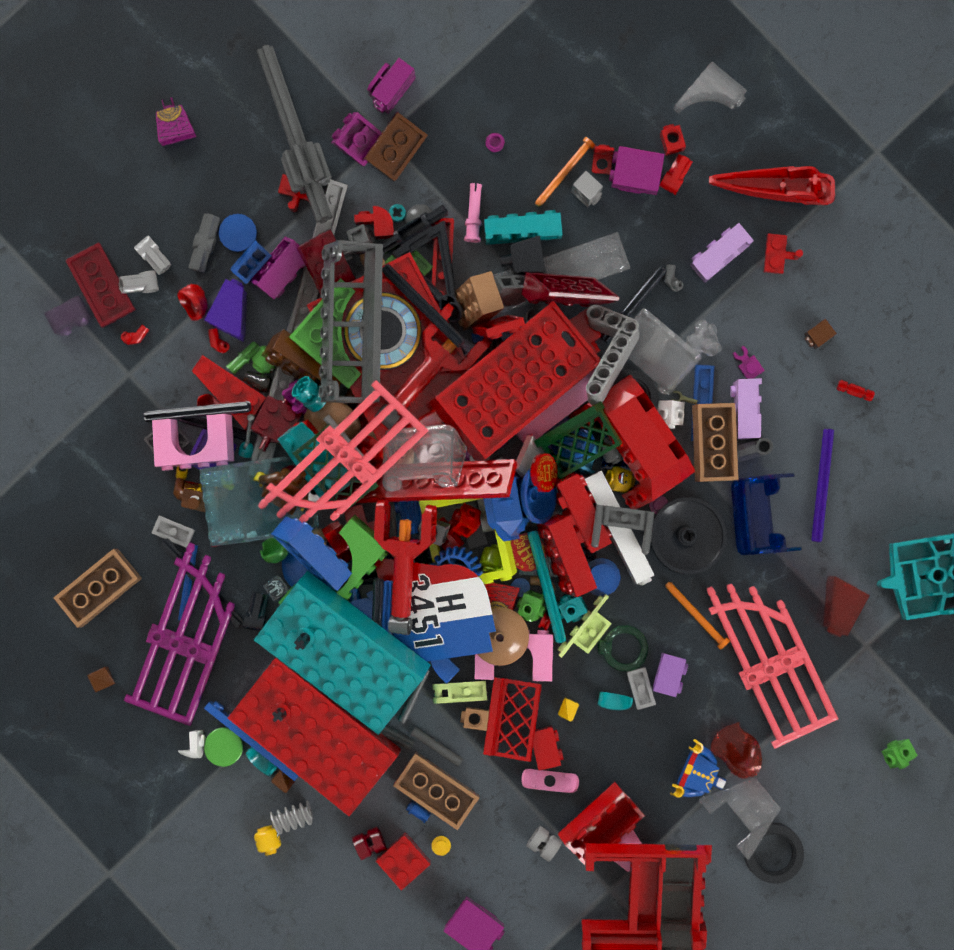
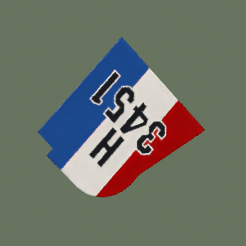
M384 558L380 561L378 559L375 562L378 578L384 579V581H393L394 560ZM413 562L411 615L409 616V618H412V630L409 635L392 633V635L425 661L493 652L489 633L496 632L488 593L482 580L473 571L461 565L447 564L436 566Z

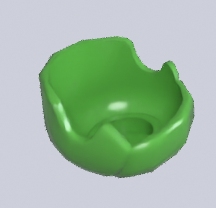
M274 537L265 540L262 543L263 551L260 550L262 559L267 563H279L289 553Z

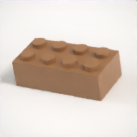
M492 271L470 277L456 290L457 299L464 311V315L458 323L463 327L464 331L471 329V326L491 320L504 309Z
M735 403L692 405L695 482L738 480Z
M113 549L57 594L54 599L76 627L80 628L142 578L120 550Z
M418 752L414 753L393 785L456 830L459 829L479 799V794Z

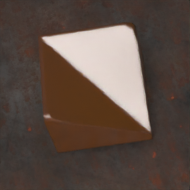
M108 666L87 675L95 692L115 684Z
M281 770L271 780L284 793H287L295 783Z

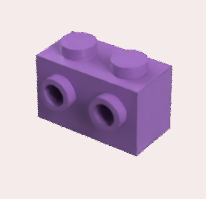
M662 653L652 690L676 697L677 693L680 694L683 683L680 681L682 675H686L688 668L686 659Z

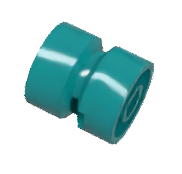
M302 377L294 385L292 396L300 403H303L311 412L319 411L326 404V402H321L319 397L320 386H317V383L310 377Z

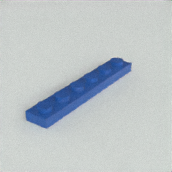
M210 701L205 706V710L293 781L298 778L296 773L228 719L230 714L224 711V706L219 702Z

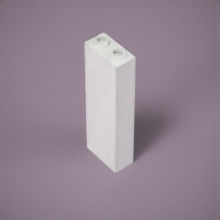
M602 471L585 479L587 483L585 488L592 493L596 501L593 503L595 507L596 504L620 507ZM608 526L613 536L611 539L634 584L644 585L652 581L651 577L654 576V573L645 555L641 552L642 549L632 530Z

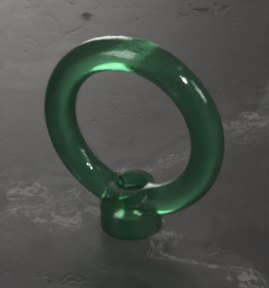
M628 625L618 626L612 629L605 639H599L598 654L604 655L607 663L616 670L623 672L633 671L639 668L646 660L648 643L644 634L637 628ZM622 633L634 635L641 646L639 657L629 664L617 662L611 654L613 639Z

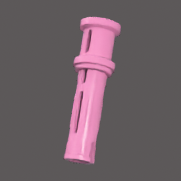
M475 183L470 184L468 219L465 221L467 230L464 241L471 243L481 242L479 230L482 222L479 216L482 184L478 183L476 191Z

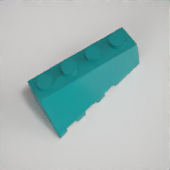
M555 210L545 211V214L537 215V212H528L526 216L508 214L504 218L492 215L488 216V219H484L486 245L517 243L535 236H540V240L562 239L561 214L556 213Z
M300 422L277 440L297 466L300 462L292 453L315 434L303 422ZM317 440L315 447H317L320 444ZM304 449L299 453V456L304 459L312 450ZM323 451L314 461L325 462L326 451ZM330 452L328 454V462L334 458ZM313 464L312 472L314 475L325 465ZM334 467L326 477L337 478L338 467ZM341 467L340 478L348 471L346 467ZM304 469L306 472L305 479L309 482L312 477ZM325 479L326 490H329L337 480ZM347 482L338 492L347 488L350 482ZM318 485L313 488L319 498L324 494Z

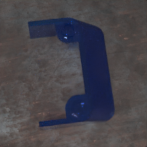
M794 473L739 478L732 482L731 493L736 545L741 555L802 550V547L787 548L785 537L781 533H773L770 495H775L779 492L781 478L795 477Z

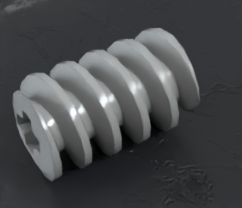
M306 801V807L299 803V809L292 805L290 812L287 807H284V814L278 809L277 816L270 812L272 824L278 834H282L283 829L286 832H290V826L293 830H296L298 824L303 828L305 827V821L308 825H312L313 814L309 801Z

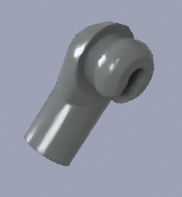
M667 264L665 283L675 292L682 290L683 282L675 277L676 266Z

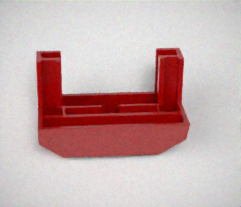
M632 375L626 376L613 385L602 402L605 407L602 410L623 443L616 447L633 472L634 477L640 482L632 487V490L622 495L626 504L631 509L636 510L654 501L694 473L695 469L678 440ZM587 402L568 416L571 419L593 405ZM598 416L597 418H595L594 422L598 420V422L601 424V427L603 428V422L601 418ZM609 436V438L612 441V444H615L613 438Z

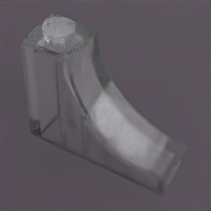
M711 62L679 99L673 109L679 114L689 105L700 101H715L733 109L736 105L739 107L745 101L746 97L744 95L747 90L715 63Z

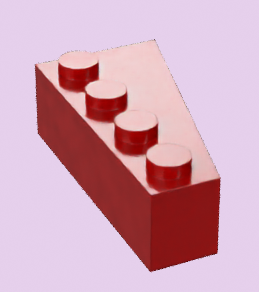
M202 355L192 372L221 404L246 401L251 403L252 410L250 412L231 414L247 430V416L253 414L256 419L266 397Z

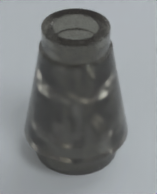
M247 371L243 381L261 393H268L273 379L269 375Z

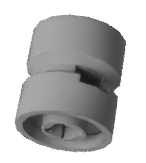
M540 825L527 842L526 847L533 852H540V857L549 862L559 850L562 840L555 835L550 836L549 831Z

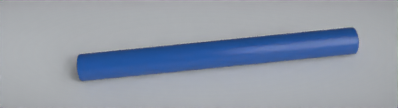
M195 545V549L192 552V557L190 559V562L194 566L196 561L198 545ZM186 574L178 620H181L191 591L192 580Z

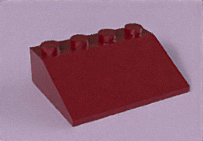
M526 272L522 295L529 303L538 304L539 302L550 304L554 301L566 306L579 304L582 307L588 308L590 305H603L619 301L618 295L593 277Z

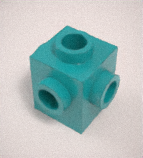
M566 594L558 602L561 619L565 618L567 623L580 620L583 617L582 615L588 612V607L582 596L574 597Z

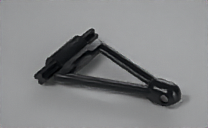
M441 205L432 212H424L393 232L394 236L381 244H383L385 254L400 245V248L391 253L397 259L409 252L416 251L438 237L447 294L443 295L422 272L421 274L433 297L439 304L440 310L447 303L454 307L451 316L447 320L458 322L462 319L464 311L457 299L445 221L434 225V223L448 215V210L444 205Z

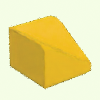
M565 697L558 715L570 722L573 721L579 707L578 702Z

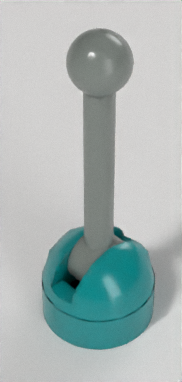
M253 414L247 416L246 441L240 444L238 454L244 458L252 457L254 450L253 444L250 443V429L252 421L255 419Z

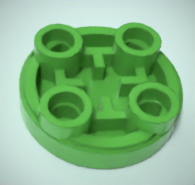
M227 727L215 729L205 740V755L214 765L221 767L230 766L241 757L243 741Z

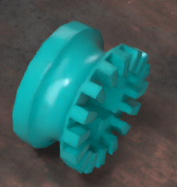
M395 204L389 209V214L392 220L398 223L405 219L406 210L402 205ZM394 209L402 210L400 218L398 216L393 217Z

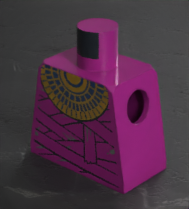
M172 97L163 99L164 109L156 112L159 143L165 146L197 137L183 106H175Z

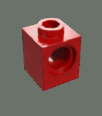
M674 124L663 127V130L660 132V138L666 156L684 151L686 144L680 125L674 126ZM674 135L677 141L672 143L668 140L667 136Z

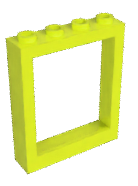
M479 499L419 501L423 514L426 505L443 507ZM496 530L495 534L503 570L486 572L478 576L482 579L483 584L493 583L494 579L507 581L512 579V576L517 573L510 541H503L498 536ZM432 544L429 548L432 561L436 562L434 557L439 555L440 548L439 545Z

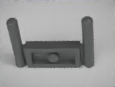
M596 504L591 546L594 548L599 546L601 525L644 531L641 552L645 555L649 554L654 512Z

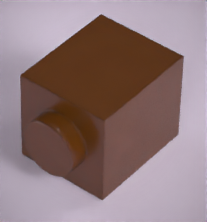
M825 318L804 335L806 343L811 348L817 349L837 333Z

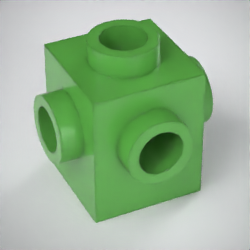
M532 590L525 592L517 604V608H519L518 614L529 622L543 617L546 612L544 595Z
M909 739L891 741L887 744V748L881 751L890 769L897 767L899 769L906 768L910 765L909 762L918 756Z

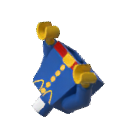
M696 739L693 740L696 742V746L694 748L689 746L691 751L678 778V785L672 784L676 791L670 793V795L677 798L682 796H702L705 792L709 793L712 786L722 790L726 783L725 778L717 775L720 768L717 766V759L711 750L703 746Z

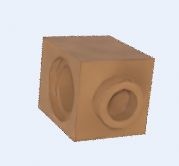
M466 707V711L461 713L460 722L464 723L463 728L487 731L489 710ZM473 713L480 716V721L476 724L469 721V716Z

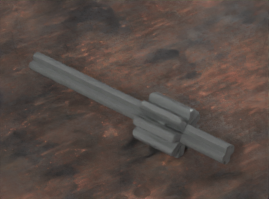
M264 45L261 49H257V54L291 149L285 150L282 153L281 161L291 190L294 193L300 192V194L307 195L316 223L320 222L322 224L333 218L322 186L330 183L332 176L321 145L319 143L306 142L273 46Z

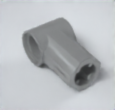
M149 235L134 247L158 275L167 271L171 266L169 260L160 252L159 247Z
M145 271L137 275L119 277L118 284L122 294L141 291L142 293H152L159 290L156 271Z

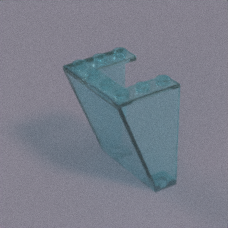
M290 456L199 469L203 491L202 498L206 511L205 518L209 531L208 538L211 546L274 538L271 533L285 517L297 518L299 520L305 514V508L302 512L297 507L293 515L287 513L280 519L276 514L281 508L270 502L263 509L258 507L260 501L265 498L261 496L264 485L260 487L258 481H253L257 472H263L267 475L276 471L280 472L286 466L295 465ZM316 512L312 516V531L320 530Z

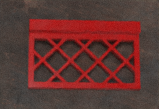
M494 677L484 755L531 762L542 684ZM508 683L515 684L519 690L512 697L507 691ZM528 687H535V696L529 700L524 690ZM521 693L526 703L519 708L513 699ZM511 702L516 711L508 716L504 709L505 705ZM529 704L533 712L532 716L526 719L521 710ZM519 713L524 722L516 727L510 718ZM506 721L513 728L507 735L502 730V724ZM526 724L530 729V733L524 738L518 729ZM514 732L521 739L515 746L508 739ZM504 740L511 748L506 753L499 752V744ZM522 743L527 748L526 757L520 756L516 751V748Z

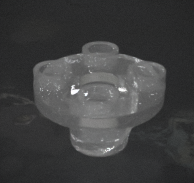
M704 319L697 321L694 333L686 338L688 349L693 353L704 352L710 357L721 352L722 348L716 336V326L713 323L709 324Z

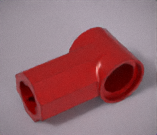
M678 154L659 186L676 195L684 181L683 178L693 162L688 157Z

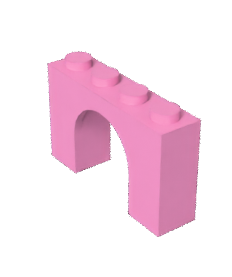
M207 415V443L202 451L191 456L187 455L179 445L177 420H152L155 467H161L162 471L173 470V467L180 466V469H191V465H198L199 468L210 467V463H216V466H226L228 462L234 461L232 415Z
M528 630L529 642L527 647L531 651L533 659L532 681H552L553 634H549V630H537V634H532ZM498 634L496 639L502 641L504 637L502 634ZM475 654V679L494 680V665L485 662Z

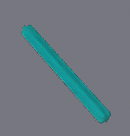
M531 531L527 535L554 637L557 643H563L566 641V636L538 531Z

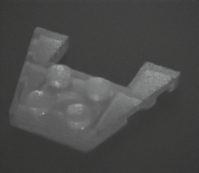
M756 778L699 799V802L709 814H712L724 803H727L749 829L751 834L736 845L747 860L751 858L781 810L780 806Z

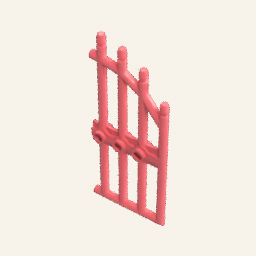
M375 380L371 384L375 390L335 429L329 425L316 438L320 444L277 486L270 483L266 487L270 493L265 496V499L260 501L258 507L263 509L268 503L279 497L287 502L276 514L280 519L294 506L308 508L305 514L299 518V521L302 523L307 522L318 510L337 508L330 515V519L335 521L340 517V514H343L429 430ZM381 395L389 404L348 443L340 434ZM396 409L403 418L362 456L355 447ZM408 423L418 430L381 467L376 469L369 463ZM325 449L334 456L294 496L283 491ZM339 463H342L348 469L316 502L303 500ZM353 476L363 483L347 499L328 501Z
M731 583L727 585V590L733 602L721 604L712 586L707 588V593L711 597L710 599L713 607L708 608L711 615L717 613L743 668V671L739 672L746 690L753 689L776 738L775 741L771 742L773 748L776 749L838 720V716L792 618L785 608L784 602L782 600L776 602L780 613L765 606L755 586L749 588L754 603L741 601L735 592V587ZM745 609L759 611L778 652L777 655L769 659L767 658ZM737 610L758 654L760 663L750 667L725 611ZM770 617L786 624L796 645L795 647L785 651ZM805 664L828 713V716L820 720L817 719L794 668ZM785 672L788 673L811 724L800 728L777 679V676ZM770 680L794 731L785 736L782 735L759 686Z

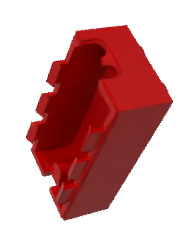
M574 471L562 479L557 478L556 488L559 493H557L556 501L558 505H561L562 509H567L562 513L565 516H569L573 526L575 525L574 529L580 544L584 543L585 547L591 553H594L611 544L610 538L613 536L608 526L601 525L599 546L597 548L591 546L596 511L593 503L596 501L592 493L585 489L584 486L587 483L583 475Z
M614 782L562 829L558 836L564 845L585 865V843L618 844L622 840L621 837L636 828L635 825L645 815Z

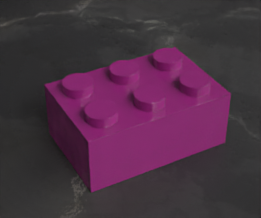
M285 236L273 250L269 260L252 277L250 282L270 298H279L284 293V287L287 283L293 282L297 277L296 272L306 266L297 249L300 245Z

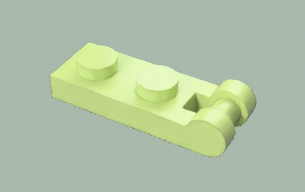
M486 680L432 684V690L435 691V697H433L434 704L487 700ZM448 689L447 697L442 696V690Z

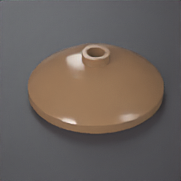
M326 402L323 408L317 412H311L307 408L304 421L309 420L318 431H321L327 425L323 419L328 414L339 425L353 410L344 403ZM359 418L344 430V433L350 440L360 432Z
M504 607L491 608L496 632L489 633L493 652L477 655L492 665H508L518 660L526 651L529 642L528 627L524 619L517 612ZM498 634L503 635L504 639L502 641L496 639Z

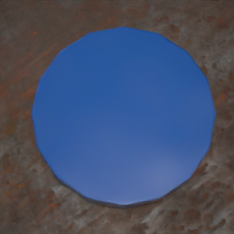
M230 215L220 225V241L230 251H246L257 238L256 226L246 215Z

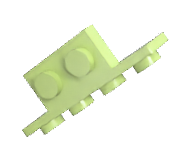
M604 594L603 597L601 595L597 597L593 603L595 605L591 612L588 610L581 618L583 623L580 627L576 625L569 634L572 636L569 641L563 642L558 648L560 651L558 656L562 658L573 643L589 654L612 624L598 613V610L608 599V595Z

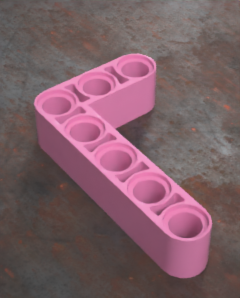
M594 369L516 434L523 444L527 435L538 439L587 401L586 385L593 375Z

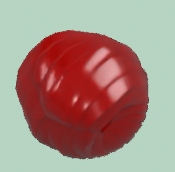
M189 284L179 290L177 293L178 300L186 310L189 318L192 321L203 318L208 309V303L202 287L197 284Z

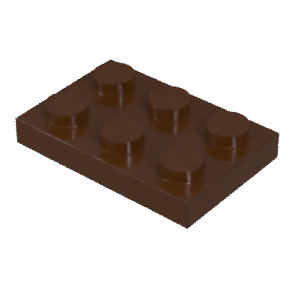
M396 112L366 154L364 160L395 182L428 135L399 112Z

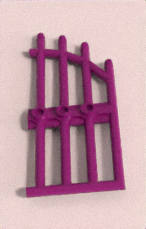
M193 543L187 545L183 559L176 558L174 565L179 567L159 624H152L146 642L151 643L134 693L132 696L126 694L124 699L125 702L188 726L192 724L235 603L229 602L224 612L219 598L225 574L221 572L218 574L214 586L211 585L205 576L211 556H204L199 570L189 564L192 552L195 549V544ZM187 571L196 579L177 631L174 632L166 629V625ZM201 585H203L210 597L193 639L183 634ZM215 607L220 626L211 646L201 641ZM161 647L169 650L149 703L139 698L157 649ZM177 653L187 657L170 706L168 709L157 705ZM195 660L205 664L187 715L183 716L175 712Z

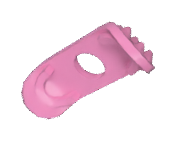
M525 769L522 773V785L528 789L574 793L579 787V778L576 774ZM548 775L555 778V784L552 787H548L544 783V779Z

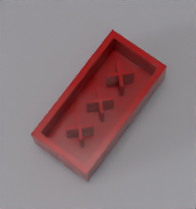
M556 514L551 516L546 523L537 524L539 537L545 543V553L551 558L553 563L551 568L559 578L558 586L560 590L565 594L579 597L596 589L597 585L570 517Z

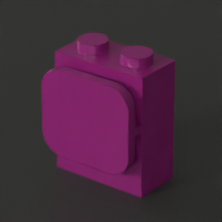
M400 58L397 59L391 68L388 63L382 66L367 88L368 95L372 98L376 110L380 113L386 112L389 115L416 79L413 67Z
M619 146L618 152L614 151L612 163H615V169L610 171L609 181L612 182L611 187L637 194L657 195L665 154Z
M467 896L443 930L468 950H492L494 941H499L505 933L503 930L504 923Z

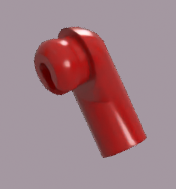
M141 325L136 332H123L121 340L128 345L139 344L149 329Z

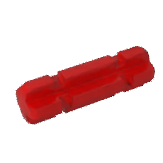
M840 380L837 385V390L846 391L847 394L859 398L863 397L867 401H872L875 392L872 390H865L863 387L852 383L848 384V382Z

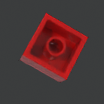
M406 832L376 858L377 864L401 891L431 865V860Z

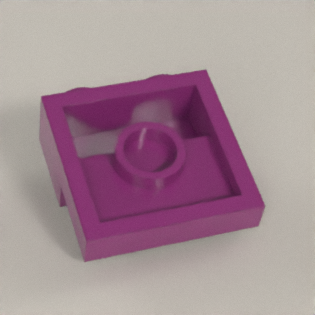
M358 112L349 113L343 120L345 125L342 129L338 128L333 133L332 138L334 140L331 143L364 167L367 164L364 157L382 132Z

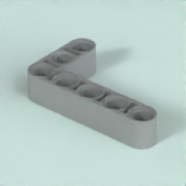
M592 305L587 309L588 325L590 328L614 338L586 385L587 400L592 405L604 401L640 337L639 323L635 319L600 305Z

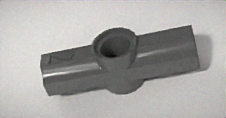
M204 213L199 232L196 233L193 241L194 250L190 259L189 269L205 273L210 254L213 253L215 248V236L220 223V217Z

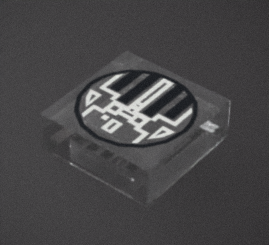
M279 575L263 585L273 601H276L290 590Z

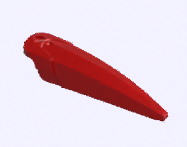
M789 166L709 176V184L764 199L797 202L805 205H829L835 200V180L833 176L823 174L813 166Z

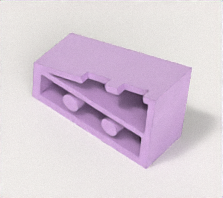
M740 223L732 229L729 227L721 234L722 238L718 241L713 240L706 246L708 250L703 254L699 252L692 258L693 262L690 266L704 283L748 248L754 241Z
M762 378L738 379L733 382V386H730V396L734 397L736 405L737 440L761 438V396H759V384H762Z

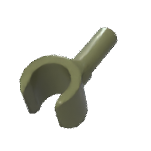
M679 391L672 392L678 394L679 398L678 400H670L697 404L698 400L682 396V393Z

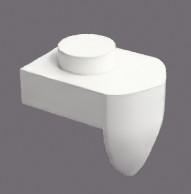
M194 730L189 732L190 750H179L178 752L190 758H201L204 752L206 737L203 735V730Z

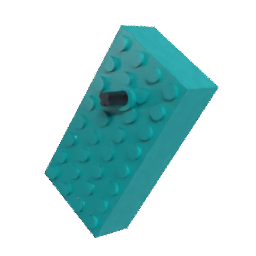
M306 571L254 639L255 642L378 735L424 679L431 664L309 571Z

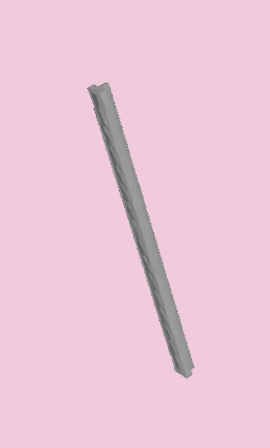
M330 179V183L325 190V197L333 218L322 224L320 222L316 223L312 238L328 229H331L334 235L348 185ZM306 266L303 269L287 327V332L290 334L310 314L306 305L315 301L318 295V289ZM277 366L269 396L283 401L282 391L288 388L289 383L293 382L295 377L284 374L281 368ZM259 434L247 474L256 476L257 472L268 474L276 443L270 442L266 452L262 451L265 444L259 450L258 447L263 440Z

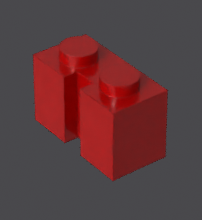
M552 726L535 730L533 749L538 771L561 766L560 761L564 760L562 750L557 749L556 742L559 741L558 732L553 730Z

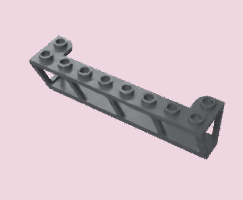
M338 240L324 245L322 250L324 267L321 272L323 279L321 298L323 299V307L321 308L320 315L323 323L320 329V337L322 338L320 358H322V366L319 369V376L321 378L319 397L321 402L362 403L375 390L371 384L375 380L380 383L383 244ZM342 251L364 252L363 283L334 282V266L340 260ZM334 288H362L364 290L362 322L333 321ZM333 327H361L363 329L362 361H332ZM332 366H360L362 368L361 397L339 396L338 382L332 381ZM380 396L373 403L380 402Z

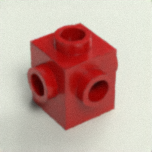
M465 503L459 509L456 508L452 515L454 520L451 531L466 538L470 537L481 524V519H479L481 511Z

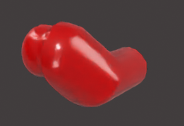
M217 328L208 330L210 346L219 353H226L230 349L229 343L219 338Z

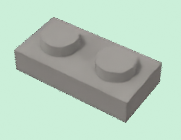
M160 515L152 530V534L164 539L168 538L172 542L186 548L195 532L192 528Z
M646 667L626 672L637 710L656 705Z

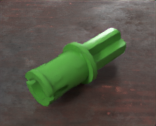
M253 341L241 353L238 352L239 355L226 367L235 375L246 363L249 364L248 361L254 356L260 346Z

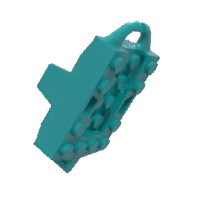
M954 533L890 543V576L879 580L877 587L893 589L902 620L954 614V607L944 609L946 598L954 597V576L952 574L954 569ZM943 540L944 544L946 543L945 550L937 551L932 541ZM936 570H938L941 574V577L938 581H936L933 577V573ZM925 575L926 579L921 580V577L919 576Z

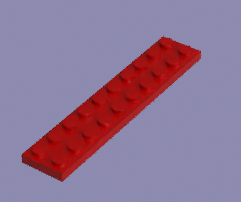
M515 459L393 465L376 481L378 487L356 503L377 502L378 499H385L388 502L510 497L517 462ZM354 482L352 487V493H354L362 485V483ZM350 485L341 492L349 493ZM338 494L337 500H345L349 496Z

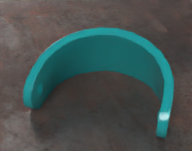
M609 692L599 693L598 705L600 707L611 710H626L632 706V697Z
M253 747L246 752L248 760L263 774L270 777L277 769L274 764Z

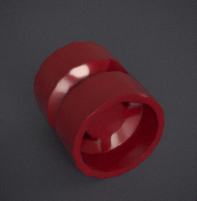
M377 826L367 830V834L360 833L352 837L354 847L361 860L371 857L372 852L378 854L387 850L383 836ZM372 839L374 845L370 846L368 840Z

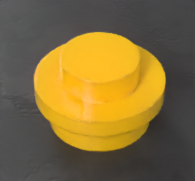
M437 836L432 841V850L435 854L443 856L450 851L451 843L447 837Z

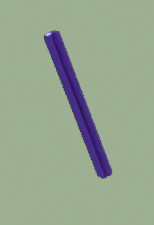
M833 429L823 430L811 537L813 542H822L834 439Z

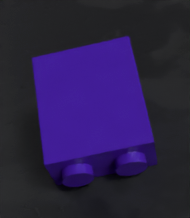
M225 279L205 321L209 325L244 342L246 336L248 293L244 289L245 286L239 281Z

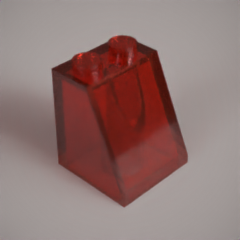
M828 576L826 580L823 626L828 628L827 632L836 637L848 636L870 595L836 576Z

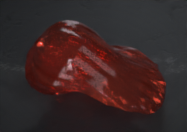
M737 722L726 726L716 734L711 743V751L726 763L733 775L747 779L756 776L762 768V754L758 741L751 734L743 731L739 726L740 723Z

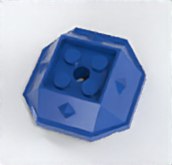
M516 472L510 497L483 498L488 525L496 530L498 536L503 541L520 539L519 534L525 530L526 525L530 522L522 509L520 501V487L523 478Z

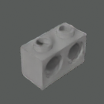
M585 171L573 184L571 193L586 207H589L590 204L594 206L601 199L603 186Z

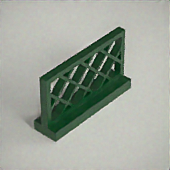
M601 401L534 441L537 448L541 446L544 453L550 454L554 458L557 465V475L560 479L623 444L602 410L605 407ZM598 416L603 422L602 429L594 426L595 418ZM580 427L589 429L587 437L578 435ZM593 430L601 433L600 442L591 439ZM605 434L611 436L615 444H605ZM566 435L574 438L572 446L564 444ZM578 439L586 441L585 450L576 448ZM590 443L599 446L597 454L589 452ZM549 445L559 446L557 455L550 451ZM563 448L571 450L570 459L561 456ZM575 452L584 454L583 462L574 461ZM560 460L569 463L566 472H563L559 466Z
M329 423L292 453L299 462L303 460L299 453L304 449L313 451L316 448V438L330 425ZM327 449L324 450L326 451L325 462L313 461L310 468L308 466L305 468L312 478L315 476L312 472L313 464L326 465L328 463L329 451ZM339 463L337 465V478L325 476L323 483L319 482L317 484L324 493L328 491L325 488V479L338 481L340 479L341 467H345L343 464ZM353 476V477L348 481V482H350V490H349V493H346V492H337V493L335 494V499L332 497V498H330L329 500H330V501H335V500H337L338 494H339V495H348V496H350V495L352 494L353 482H356V483H362V482H361L360 480H353V479H354V476ZM375 482V483H374L360 498H358L351 506H353L356 502H358L361 498H363V497H364L366 494H368L370 491H373L374 489H376V488L378 487L377 483Z

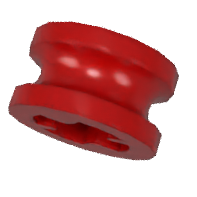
M546 612L541 618L538 628L543 627L547 631L551 622Z

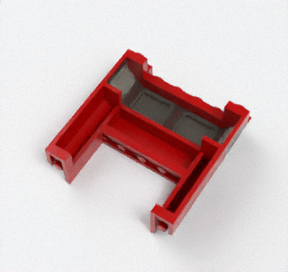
M585 843L584 858L586 871H594V861H630L628 920L582 919V950H704L707 942V929L705 921H703V912H700L701 907H704V895H701L702 889H705V877H702V874L706 872V865L711 863L712 845Z

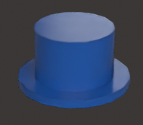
M604 558L589 562L588 565L597 585V588L590 591V593L603 596L604 594L609 595L614 592L619 586L621 578L616 564Z

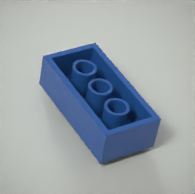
M285 517L271 535L307 571L328 587L338 591L352 574L347 568L349 565L341 558L338 559L335 556L337 553L331 547H326L323 544L325 541L322 537L311 532L313 528L306 522L302 523L297 518Z

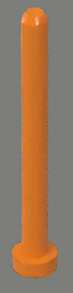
M587 137L582 140L583 145L535 201L538 207L542 206L588 149L595 147L593 141Z
M668 582L665 585L668 591L718 643L717 647L720 650L730 642L727 637L724 639L672 582Z

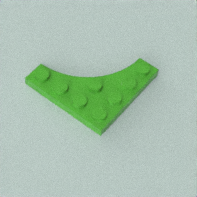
M334 288L333 321H342L346 305L355 293L354 289ZM323 299L289 336L294 343L321 366L320 348L322 346V338L320 337V329L323 319L320 312L323 307ZM333 327L332 361H350L342 343L341 327ZM332 366V376L347 389L361 375L355 366Z

